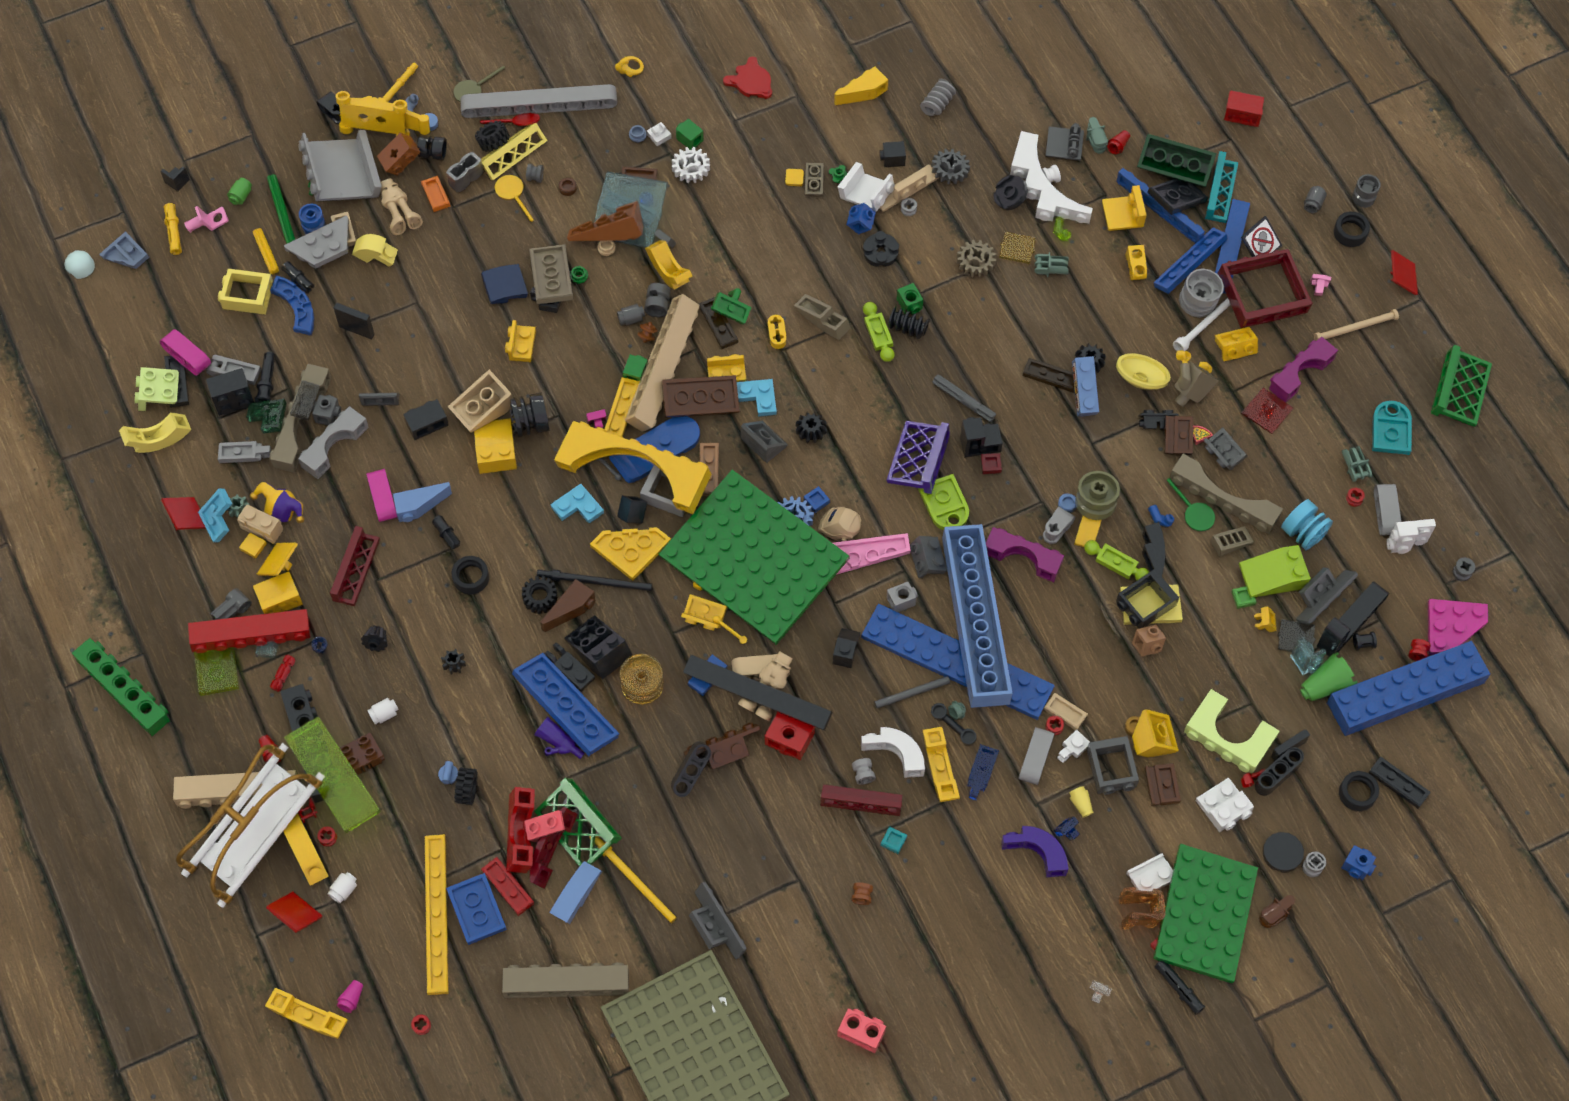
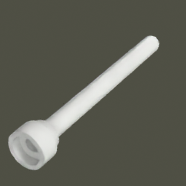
M1227 298L1185 337L1177 338L1173 342L1174 349L1176 351H1186L1189 348L1190 341L1231 305L1229 299Z

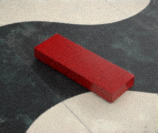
M498 857L481 868L482 873H485L486 878L518 916L534 905V901L512 874L506 872V867Z

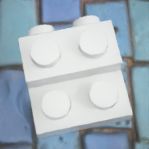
M1435 520L1396 522L1387 539L1388 550H1391V553L1405 554L1411 550L1413 544L1423 545L1427 543L1436 527Z
M1229 778L1203 793L1195 800L1219 833L1224 829L1226 831L1232 829L1238 820L1242 819L1244 821L1253 814V804L1243 791H1238Z

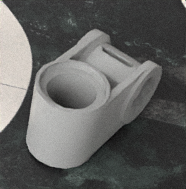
M1058 507L1045 525L1044 541L1049 544L1057 543L1071 527L1075 516Z

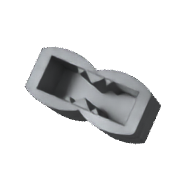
M470 152L463 156L459 163L452 165L446 172L449 186L456 192H461L469 186L470 182L477 180L483 174L481 158L474 152Z

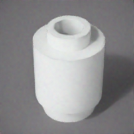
M386 698L372 705L371 709L367 711L374 724L378 722L381 724L396 716L395 711L399 709L393 699L389 700Z
M348 872L346 874L341 873L330 886V891L327 894L340 904L356 888L357 884L355 881L357 879Z

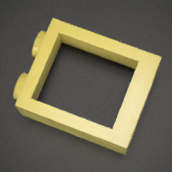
M228 269L227 274L223 276V288L218 293V301L221 303L222 308L226 310L266 315L271 296L270 289L273 284L272 276L267 273ZM233 281L260 284L257 299L229 297Z

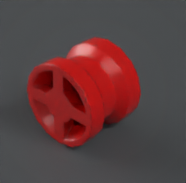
M1413 639L1411 642L1412 649L1409 650L1408 657L1414 661L1427 658V652L1430 650L1431 644L1422 639Z

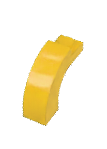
M659 240L645 248L656 271L670 288L675 290L690 282L688 278L692 277L691 271L682 268L677 263L666 241Z
M296 814L283 832L311 886L329 876L299 815Z

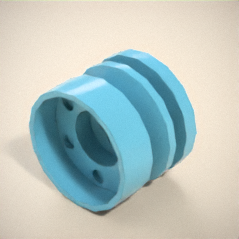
M1309 499L1299 504L1281 526L1290 537L1300 533L1296 542L1298 544L1302 543L1301 547L1305 550L1320 542L1333 524L1329 517L1325 519V513H1320L1315 517L1318 507Z

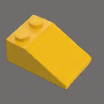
M511 418L493 420L474 431L476 457L480 474L517 469Z

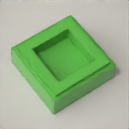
M1246 586L1232 589L1231 593L1237 609L1256 605L1255 597L1250 598Z

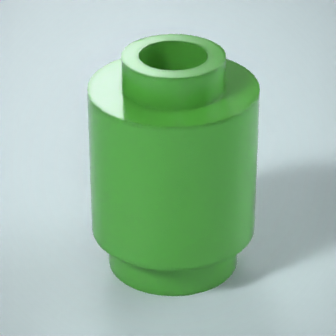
M245 178L236 180L227 193L229 201L234 205H242L251 192L252 184Z

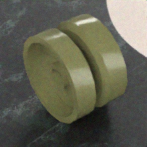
M1091 471L1083 475L1079 481L1075 499L1076 508L1081 515L1092 520H1103L1110 517L1116 510L1120 486L1114 476L1103 471Z

